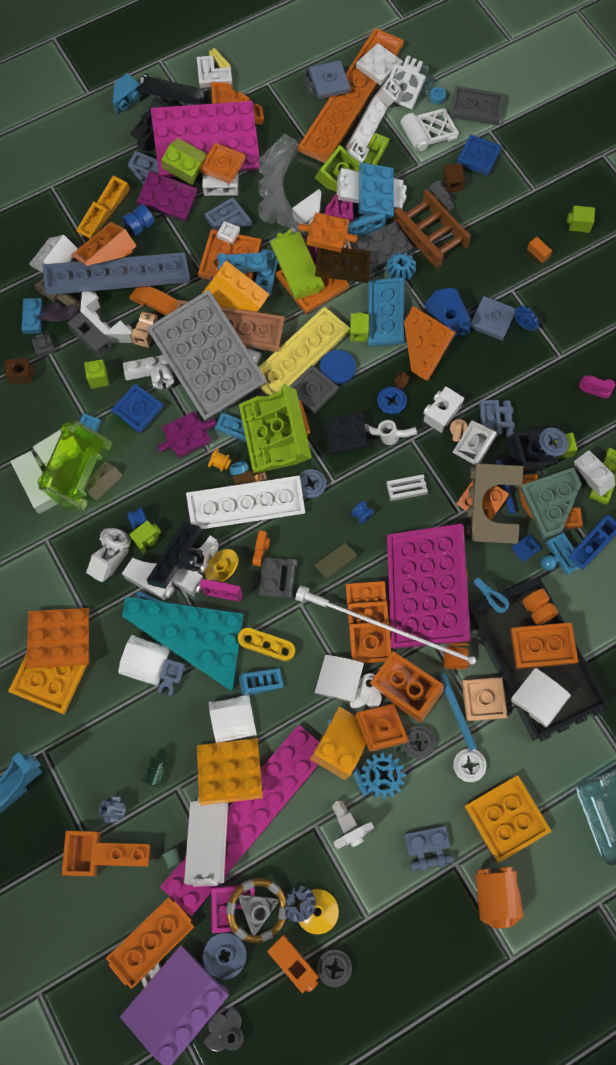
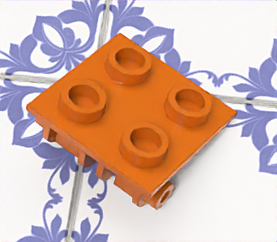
M473 480L456 503L465 511L468 510V506H471L472 498H469V487H472ZM497 485L488 489L482 499V510L489 520H492L509 495V493Z

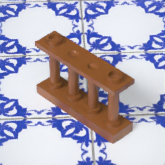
M427 189L424 190L422 202L408 212H404L400 207L394 210L393 222L396 221L403 233L435 268L442 265L443 254L457 244L461 243L465 248L469 246L471 238L469 232L462 228L437 201L435 195L431 194ZM426 207L433 213L418 224L410 219ZM437 219L443 223V227L429 236L421 231ZM448 231L455 236V238L440 248L432 243Z

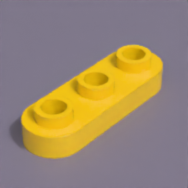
M244 628L238 634L239 644L245 649L284 662L290 661L295 655V647L290 641L252 628ZM250 636L252 640L246 642L245 637ZM266 642L270 643V647L267 649L263 647V644ZM288 649L289 653L287 655H283L282 650Z

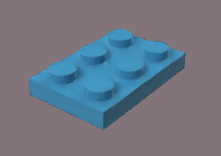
M360 163V214L374 216L385 213L386 218L392 219L394 216V168Z

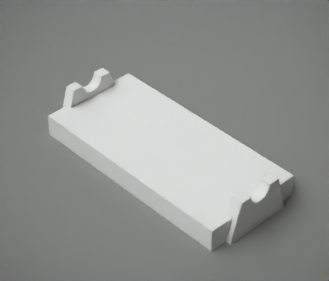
M341 168L337 178L338 200L359 204V171ZM394 179V210L399 207L402 209L406 200L405 191L407 186L403 185V180Z
M199 797L198 801L190 802L185 884L199 887L218 886V883H224L228 803L200 806Z

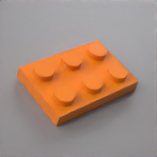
M572 622L510 629L516 669L578 663Z

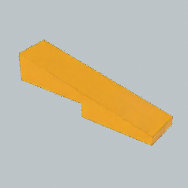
M113 175L97 203L93 201L76 232L88 239L97 234L131 190L128 183Z

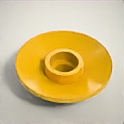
M231 549L217 552L208 561V567L205 570L207 580L216 582L227 580L237 568L238 555Z
M313 889L311 891L316 900L315 908H320L322 913L320 916L312 914L309 919L299 922V924L309 933L323 934L331 930L336 924L339 909L335 898L329 892L322 889ZM299 900L297 904V908L299 910L300 904L303 903V901Z

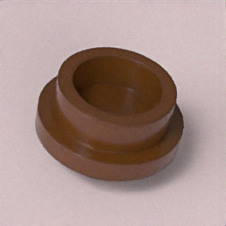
M403 371L401 374H397L394 380L397 389L403 390L409 379L406 372Z

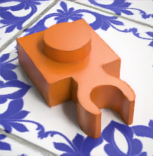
M259 530L252 562L254 566L261 567L264 551L269 548L270 539L267 537L266 531Z

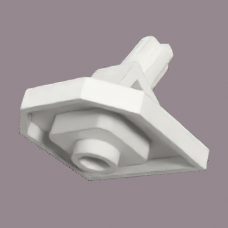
M335 801L332 805V809L344 833V836L333 842L336 850L350 844L353 848L364 842L362 838L366 836L365 834L374 830L372 822L358 828L343 801Z

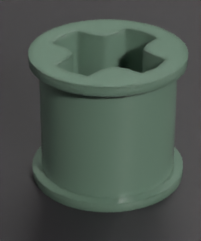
M178 848L162 855L167 864V869L183 862L178 854Z

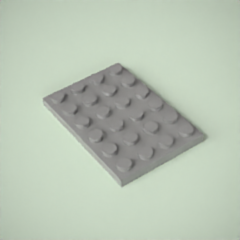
M207 290L147 327L150 335L204 421L212 418L267 383L264 375L210 290Z

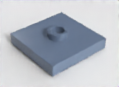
M341 61L309 67V74L318 99L350 92L351 88Z
M483 296L469 328L503 341L516 308Z

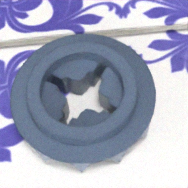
M547 428L539 435L538 443L541 445L540 450H544L546 455H552L554 458L566 452L568 439L561 430ZM558 440L555 445H549L550 441Z
M309 469L300 473L303 496L309 499L318 498L319 495L324 493L326 479L321 472ZM308 478L312 483L315 482L314 490L310 486L307 487Z
M298 886L286 892L285 902L287 906L284 909L288 911L287 918L294 922H303L309 919L316 906L315 896L312 891L304 886ZM297 897L299 900L303 901V903L300 904V910L294 906V904L297 903Z

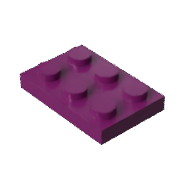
M149 171L137 199V204H144L149 209L186 222L198 189Z

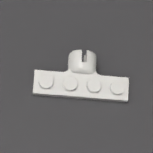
M164 355L123 363L126 380L151 376L153 386L160 390H163L162 384L166 383V388L168 389L174 383V371Z

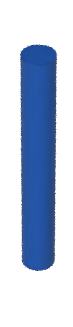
M502 460L495 462L496 465H504ZM501 485L502 489L509 493L506 499L509 514L517 513L510 486Z

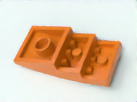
M385 581L345 584L347 610L389 626ZM348 614L352 660L362 663L386 662L391 655L390 630Z

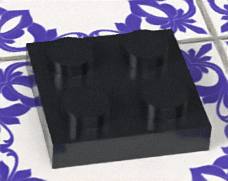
M362 411L326 418L332 455L369 448Z

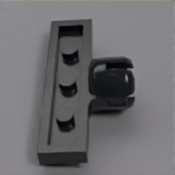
M182 523L148 576V585L166 589L179 569L193 572L201 569L198 566H203L205 557L203 551L192 547L201 533L200 526Z

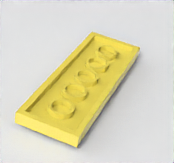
M324 306L279 348V352L273 353L258 367L267 380V383L259 389L270 396L281 391V386L284 384L291 386L311 365H316L326 353L350 333V328Z

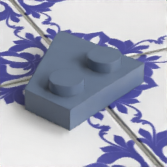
M138 151L134 152L128 167L144 185L149 171L159 174L157 159Z
M233 197L204 214L205 219L214 230H219L224 221L238 227L252 225V220Z

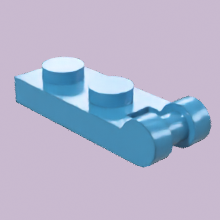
M263 249L262 252H266L267 272H257L255 283L271 296L278 261L272 250Z
M266 252L231 255L220 253L217 255L218 269L225 261H228L242 273L267 272Z

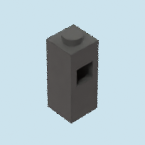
M82 312L73 316L67 323L71 332L98 359L112 349L110 340Z

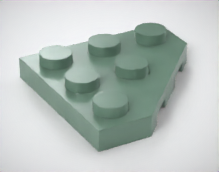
M574 467L520 487L543 539L563 531L567 517L581 487L580 479Z

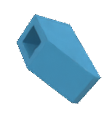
M128 73L114 84L113 105L117 115L143 97L142 92H139L140 84Z

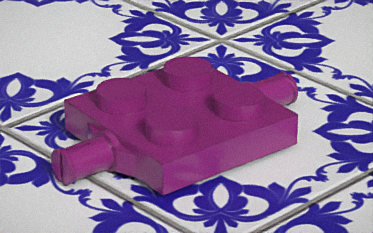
M193 411L163 426L162 429L167 441L157 445L160 453L171 448L176 453L178 459L212 443L207 429L215 426L216 422L212 418L203 423L198 418L196 412Z

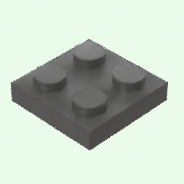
M313 365L290 386L296 389L298 399L301 400L302 405L312 414H315L339 390L336 384Z

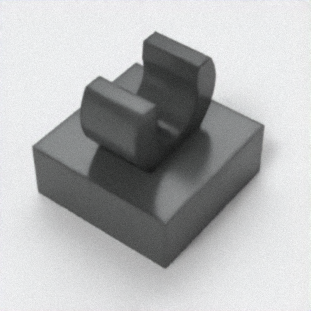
M40 334L35 336V339H32L38 358L55 352L49 334Z

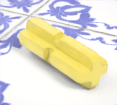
M215 48L209 51V56H213L214 62L220 68L231 67L229 62Z

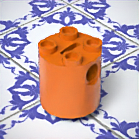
M501 867L499 872L492 873L491 868L477 870L478 874H475L474 877L477 885L480 920L495 929L512 927L524 917L521 894L517 884V871H513V867Z

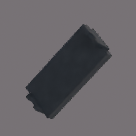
M146 73L140 78L139 92L194 105L203 104L208 100L209 90L207 87L202 89L149 77V74Z

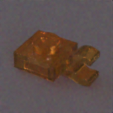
M251 471L233 476L235 485L266 480L267 476L265 472L252 476Z

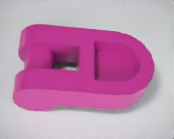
M588 375L581 378L579 387L587 393L608 398L615 387V382L610 379L604 381Z

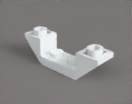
M94 291L82 292L80 311L110 340V343H133L131 337L133 329L128 324L124 325L121 321L112 328L106 322L102 323L95 312L100 308L99 297Z

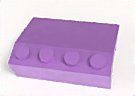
M180 945L120 1015V1018L151 1055L162 1065H172L227 999L229 990L219 984L203 968L200 962Z

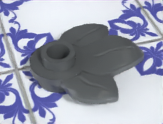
M233 1007L227 1011L225 1016L220 1013H214L207 1022L211 1033L204 1039V1044L216 1052H220L225 1048L230 1051L239 1049L244 1041V1035L240 1029L242 1022L240 1013ZM231 1034H234L235 1041L233 1043L229 1041V1036Z

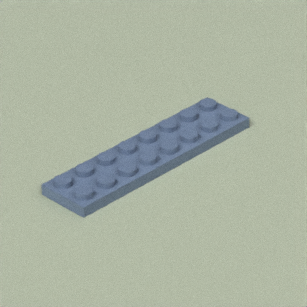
M185 252L124 257L88 266L80 261L42 264L46 295L190 282Z

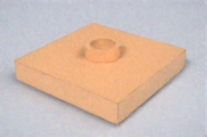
M502 677L462 680L466 722L508 718Z

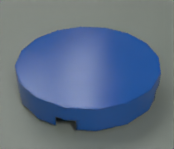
M333 350L322 357L320 372L334 384L343 385L354 377L356 364L348 352Z

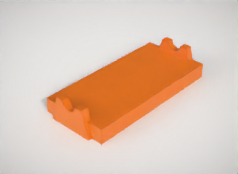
M168 897L106 957L110 963L109 967L125 986L128 985L132 989L195 927L191 923L190 916L176 901L173 902Z

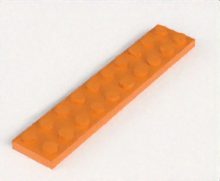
M377 28L373 30L345 73L351 88L350 92L329 98L299 144L298 152L326 163L342 143L378 86V83L356 68V62L378 43L397 56L403 47L404 40Z

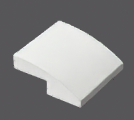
M325 655L315 694L353 703L364 663Z
M535 668L511 700L527 711L530 717L548 727L571 695L558 683Z

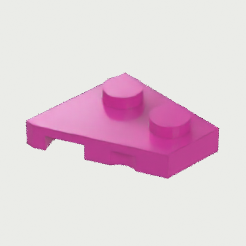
M336 194L332 198V202L327 205L325 215L348 219L349 222H353V202L338 200V195Z

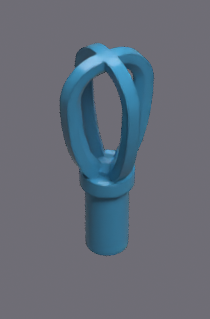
M479 577L475 579L473 583L483 592L489 604L496 612L503 613L509 608V602L502 594L492 590ZM490 594L498 598L505 605V607L501 608L500 606H498L497 603L491 598Z

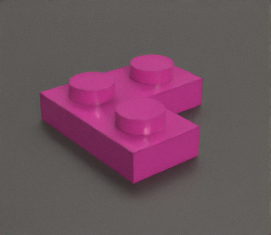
M239 885L211 887L212 933L232 932L227 922L226 909L232 892ZM253 887L242 894L255 896V889ZM239 899L236 901L235 909H242Z

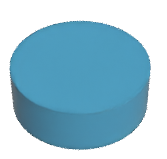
M434 87L430 91V101L434 104H442L446 99V91L441 87Z
M240 461L232 464L229 469L231 475H238L248 471L249 467L247 462Z

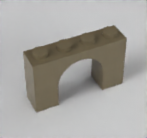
M474 464V467L470 468V479H473L472 487H469V498L472 499L471 506H468L467 517H470V525L466 527V536L469 537L470 541L518 544L519 524L489 520L482 510V499L486 491L495 485L522 486L523 466Z

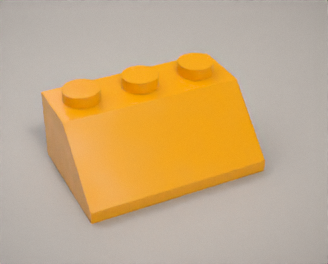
M228 261L222 264L203 291L204 293L210 290L220 307L257 312L269 296V293Z

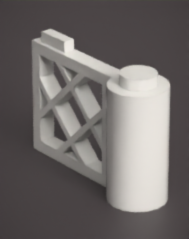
M445 108L416 116L414 113H409L400 121L415 151H424L428 145L437 142L457 140L459 132ZM442 115L445 121L436 119V117ZM422 120H428L431 124L427 125ZM435 123L442 126L441 130L432 127V124ZM444 127L450 129L452 133L444 132ZM429 131L438 134V136L431 138Z

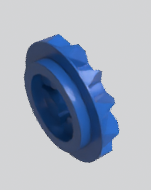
M522 305L514 310L515 319L522 328L529 331H534L538 328V317L534 315V312L530 311V308Z
M387 387L378 395V407L381 408L383 413L386 412L390 415L399 414L406 406V395L396 387ZM394 397H396V404L392 403L388 406L389 400H392Z

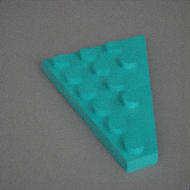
M125 597L122 618L134 624L138 629L150 635L154 640L173 651V653L227 688V690H233L239 648L238 634L241 631L243 614Z

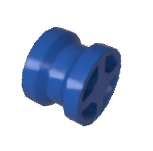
M365 501L360 502L351 511V515L357 517L361 525L366 523L375 513L373 509L367 507Z
M139 507L137 511L127 512L133 530L147 521L142 507Z

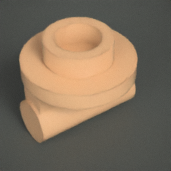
M461 419L454 420L450 425L453 441L456 442L460 441V437L463 436L468 428V424Z

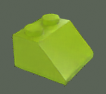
M177 138L169 145L161 159L162 169L193 185L200 172L199 168L207 154Z
M339 145L314 178L327 189L337 192V178L341 168L359 171L360 163Z

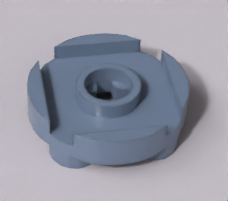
M223 932L213 936L206 944L203 953V963L210 975L224 980L237 976L246 963V947L243 941L233 933ZM223 949L231 953L229 956L230 961L228 962L224 959H219Z

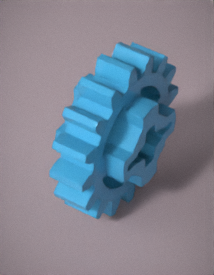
M381 753L379 758L374 754L372 756L373 761L369 759L365 761L368 767L363 766L361 768L365 772V774L360 776L361 779H365L362 786L369 787L367 790L368 794L372 791L375 792L374 798H377L379 794H381L382 800L386 799L387 794L392 798L394 797L393 791L397 793L401 791L398 785L403 786L405 784L401 778H404L406 774L400 772L404 766L397 765L398 758L394 761L391 760V754L387 758L384 757V753ZM383 762V763H387L388 765H387V766H380V765L377 764V763ZM370 770L371 773H373L374 781L372 783L370 781L369 776ZM393 770H395L396 773V782L393 779ZM385 772L387 774L386 779L380 780V773ZM379 786H386L387 788H390V789L381 790V789H378V787H379Z

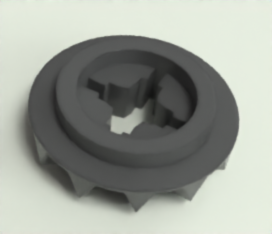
M414 726L406 731L408 742L402 744L405 753L411 758L423 759L433 752L435 739L427 728ZM417 734L421 741H427V743L421 745L420 751L417 745L410 744L416 740Z
M328 950L321 955L318 961V976L327 986L339 987L344 985L349 980L352 972L349 957L340 950ZM335 958H337L338 967H341L344 971H336L334 978H332L331 969H328L325 965H333Z

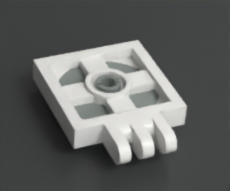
M407 55L403 66L395 63L389 78L401 88L394 103L413 110L426 76L419 73L423 61H419L416 67L417 59L413 58L411 64H409L411 56Z

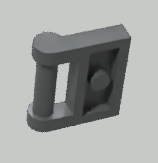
M263 557L259 597L294 599V574L298 561L295 559L285 560ZM282 567H287L285 591H279Z

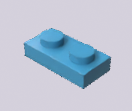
M41 298L23 299L21 329L23 334L41 333L43 308Z

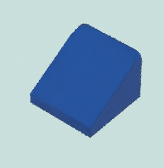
M529 534L519 540L518 544L512 547V550L522 562H525L539 552L541 547Z

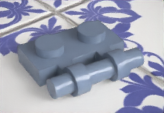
M480 400L481 425L497 433L496 437H501L502 430H505L506 436L510 437L515 429V423L512 422L513 407H511V401H504L503 407H499V400ZM500 415L505 416V422H501Z
M446 826L404 834L408 856L417 854L418 861L410 862L412 871L420 870L422 872L427 871V868L439 866V868L446 867V864L454 863L452 854L444 856L442 849L450 848ZM435 851V858L425 859L424 853Z

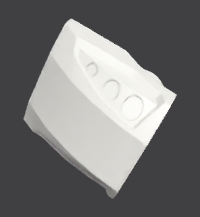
M131 635L124 649L118 673L159 686V677L165 659H167L171 650L161 644Z
M249 695L208 702L216 743L257 735Z

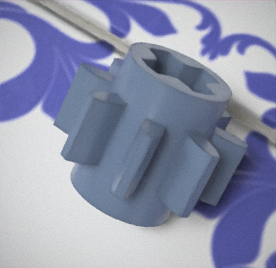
M106 797V800L101 802L99 813L105 817L104 822H119V819L123 818L126 807L124 803H120L121 797Z

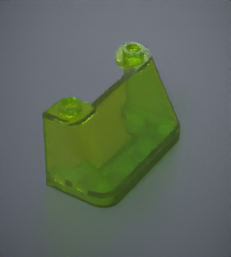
M72 420L62 425L61 435L44 473L38 479V484L42 492L69 511L84 510L88 502L82 497H85L87 494L84 492V488L95 462L102 459L101 452L104 449L109 451L113 442L77 420Z

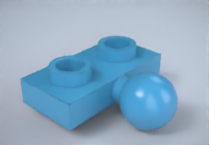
M564 533L546 542L554 556L546 555L542 558L541 566L543 569L553 570L557 563H559L566 576L580 569L568 558L574 548Z

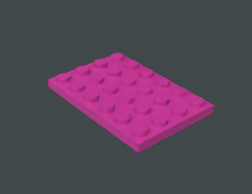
M252 101L151 108L159 175L165 177L175 176L162 169L161 159L169 145L177 138L206 154L209 153L214 143L246 154V159L239 171L260 170L261 165Z
M456 524L387 534L390 626L437 645L471 641L464 526ZM390 631L391 648L393 649L428 646Z

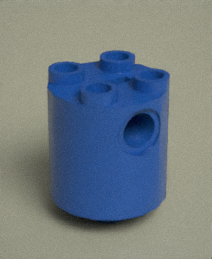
M439 289L425 302L428 315L455 331L456 333L453 337L466 335L470 332L469 327L472 321L457 289Z

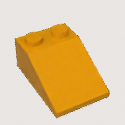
M339 706L310 757V760L343 780L350 777L366 746L357 717Z

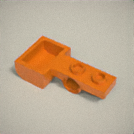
M66 831L62 875L97 876L98 865L149 867L151 844L100 843V832Z

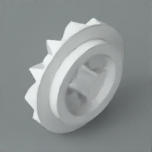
M116 528L104 529L99 538L103 546H107V549H113L115 552L117 550L123 552L124 549L129 548L131 543L130 537L124 531Z
M464 749L454 758L453 769L457 777L464 782H475L484 776L486 761L477 750L469 751V749ZM468 759L471 763H478V765L472 768L471 773L468 768L461 767L467 763Z

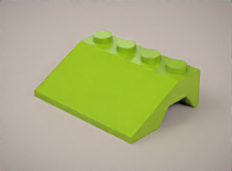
M284 384L279 392L270 396H256L239 404L253 473L256 474L296 465L312 458L296 389Z

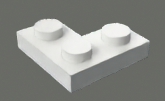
M213 56L197 57L200 88L211 87V82H225L232 85L231 67L214 69Z

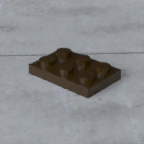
M318 247L315 277L368 283L371 251L342 248L341 252H336Z

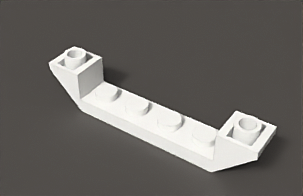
M390 78L386 80L372 98L346 146L347 152L359 163L364 161L369 151L367 145L387 108L397 99L401 88Z

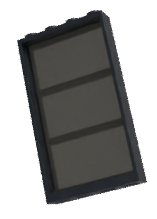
M537 576L500 593L509 602V608L505 612H496L488 600L469 607V618L500 678H503V684L510 698L514 696L535 668L550 677L571 695L548 727L530 717L527 711L514 703L532 740L539 739L540 742L551 738L550 733L556 730L559 734L570 729L568 725L573 722L578 725L586 721V716L589 714H593L595 717L605 712L604 707L608 706L609 703L576 642L577 664L516 669L510 629L537 626L531 617L532 612H528L523 605V599L533 592L544 588L550 598L548 602L554 604L540 576ZM495 596L491 597L501 608L505 607ZM559 613L557 616H555L554 618H552L551 620L542 625L560 624L565 622Z

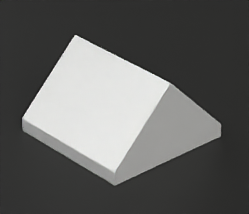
M472 420L453 453L473 465L480 464L496 438L497 433Z

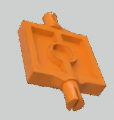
M315 212L310 225L300 222L298 225V230L308 232L306 245L341 252L346 241L357 243L358 235L348 234V219Z

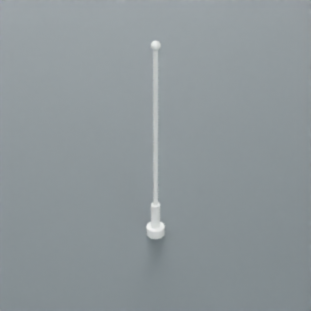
M302 585L296 593L295 599L302 603L308 600L323 607L329 606L467 660L469 664L476 663V658L473 656H465L329 603V600L309 593V588Z

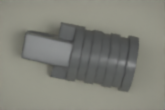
M436 181L431 184L428 189L429 192L435 195L437 201L448 212H451L454 206L450 200L451 196L447 189H445L442 181Z

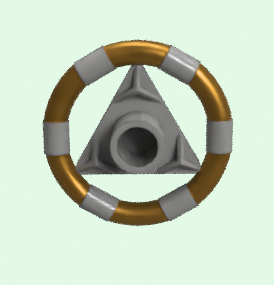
M253 878L241 883L232 892L227 903L226 917L232 932L241 940L249 943H261L273 938L282 929L287 919L288 911L284 909L287 906L284 892L273 881L264 878ZM255 886H263L274 893L277 898L243 895L242 893ZM237 899L240 901L252 934H248L236 923L234 913ZM279 903V915L275 925L271 929L255 935Z

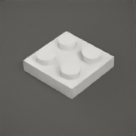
M378 43L356 62V68L381 86L390 77L395 63L402 66L403 61Z

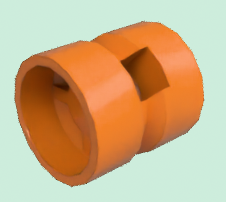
M544 588L533 592L522 601L527 611L532 612L531 617L537 626L548 622L559 614L555 605L548 602L550 598Z

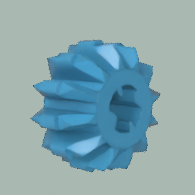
M398 251L397 256L392 254L390 259L387 260L386 272L389 273L390 279L404 277V280H410L416 271V261L413 260L412 255L407 256L406 252L400 254Z

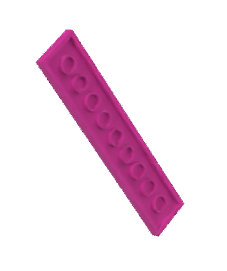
M300 725L294 729L261 768L263 798L236 801L229 805L224 877L319 765L310 760L319 741ZM185 857L182 860L183 862L176 867L160 888L190 916H193L211 894V887L215 886L193 887V885L185 884Z

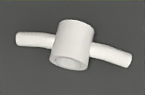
M391 420L382 421L378 428L365 424L366 432L380 436L382 442L386 445L395 444L399 437L417 435L416 427L397 430L395 423Z

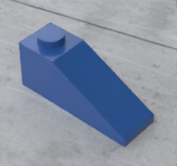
M608 514L603 516L586 534L568 558L581 570H584L616 535V521Z

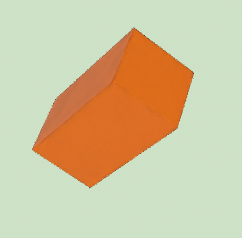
M538 237L529 242L527 250L541 263L546 261L552 253V250Z

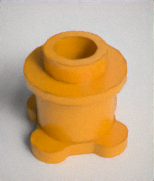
M216 448L208 467L214 466L221 469L220 471L222 472L224 469L227 470L231 463L230 455L226 456L219 453V449Z

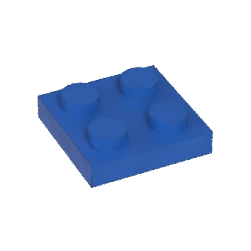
M470 134L457 159V164L462 163L463 167L488 176L502 146Z
M134 384L111 409V412L140 434L164 406L142 388Z

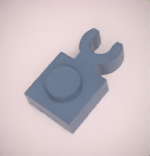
M165 659L159 677L164 680V683L158 688L159 694H162L164 688H169L168 696H173V684H180L185 664Z

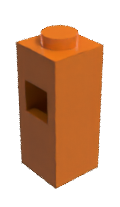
M283 934L267 952L302 994L306 990L310 992L318 984L316 980L319 976Z

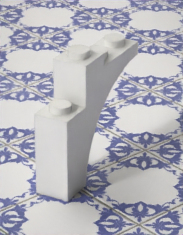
M209 536L206 542L199 548L205 556L203 566H198L201 567L199 571L193 572L179 569L166 589L148 585L147 578L157 563H147L132 558L122 575L128 581L162 601H165L166 598L172 595L174 585L195 596L196 593L201 592L199 585L203 576L200 573L205 572L208 567V560L211 556L214 557L219 549L217 547V539Z

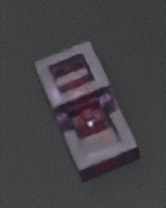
M57 302L44 307L37 317L43 321H65L72 319L79 308L76 303L62 308Z

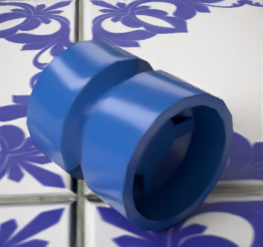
M144 204L136 207L134 213H127L122 217L125 227L134 237L140 234L143 228L147 229L155 223L152 214Z

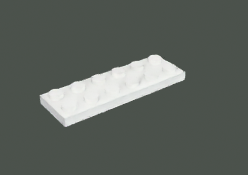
M300 476L186 493L191 524L198 525L201 529L305 513Z

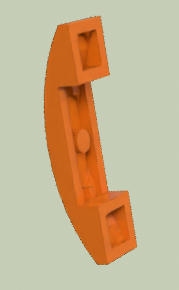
M150 286L136 287L129 297L132 301L143 307L147 305L166 316L176 310L178 302L173 297Z

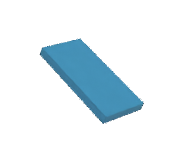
M404 277L369 281V347L405 344Z

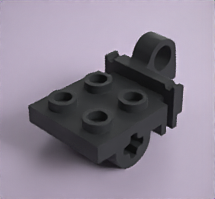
M155 97L152 100L149 111H145L144 115L141 116L140 122L130 133L131 136L138 139V147L145 151L148 150L154 138L151 108L178 105L163 97Z

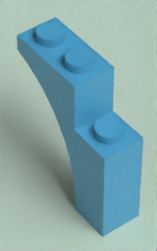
M18 752L12 757L8 769L0 778V813L28 791L25 786L42 773L39 768L41 764L35 756L31 757L28 753Z

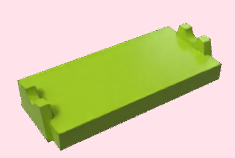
M290 229L284 234L278 233L276 239L270 241V245L293 298L302 299L319 293L320 290L324 289V284L321 277H315L316 266L300 231L293 233Z

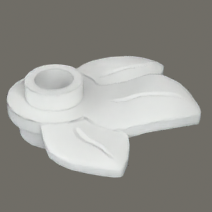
M368 673L360 677L354 702H350L351 708H358L365 704L370 709L379 707L382 699L380 692L373 686L367 687L366 682L372 680L375 674Z

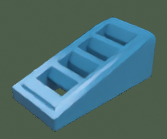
M280 668L243 673L239 676L242 696L254 695L284 687ZM273 674L276 683L272 685L271 675ZM263 676H266L267 686L264 685ZM255 678H258L259 687H256ZM249 679L251 688H248L247 680Z

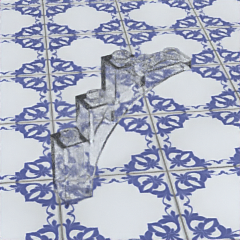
M284 133L259 159V171L264 175L258 182L259 193L265 198L258 205L259 216L263 221H267L270 224L277 220L281 226L291 229L293 233L300 231L301 235H307V232L298 230L299 222L306 223L293 211L284 194L283 181L285 173L291 161L298 154V142Z

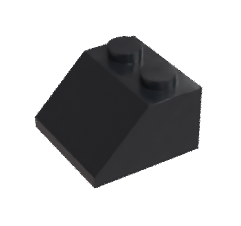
M547 428L514 432L506 441L512 465L523 466V475L535 473L559 463L557 456L553 458L552 455H546L544 450H540L541 445L538 443L539 435Z

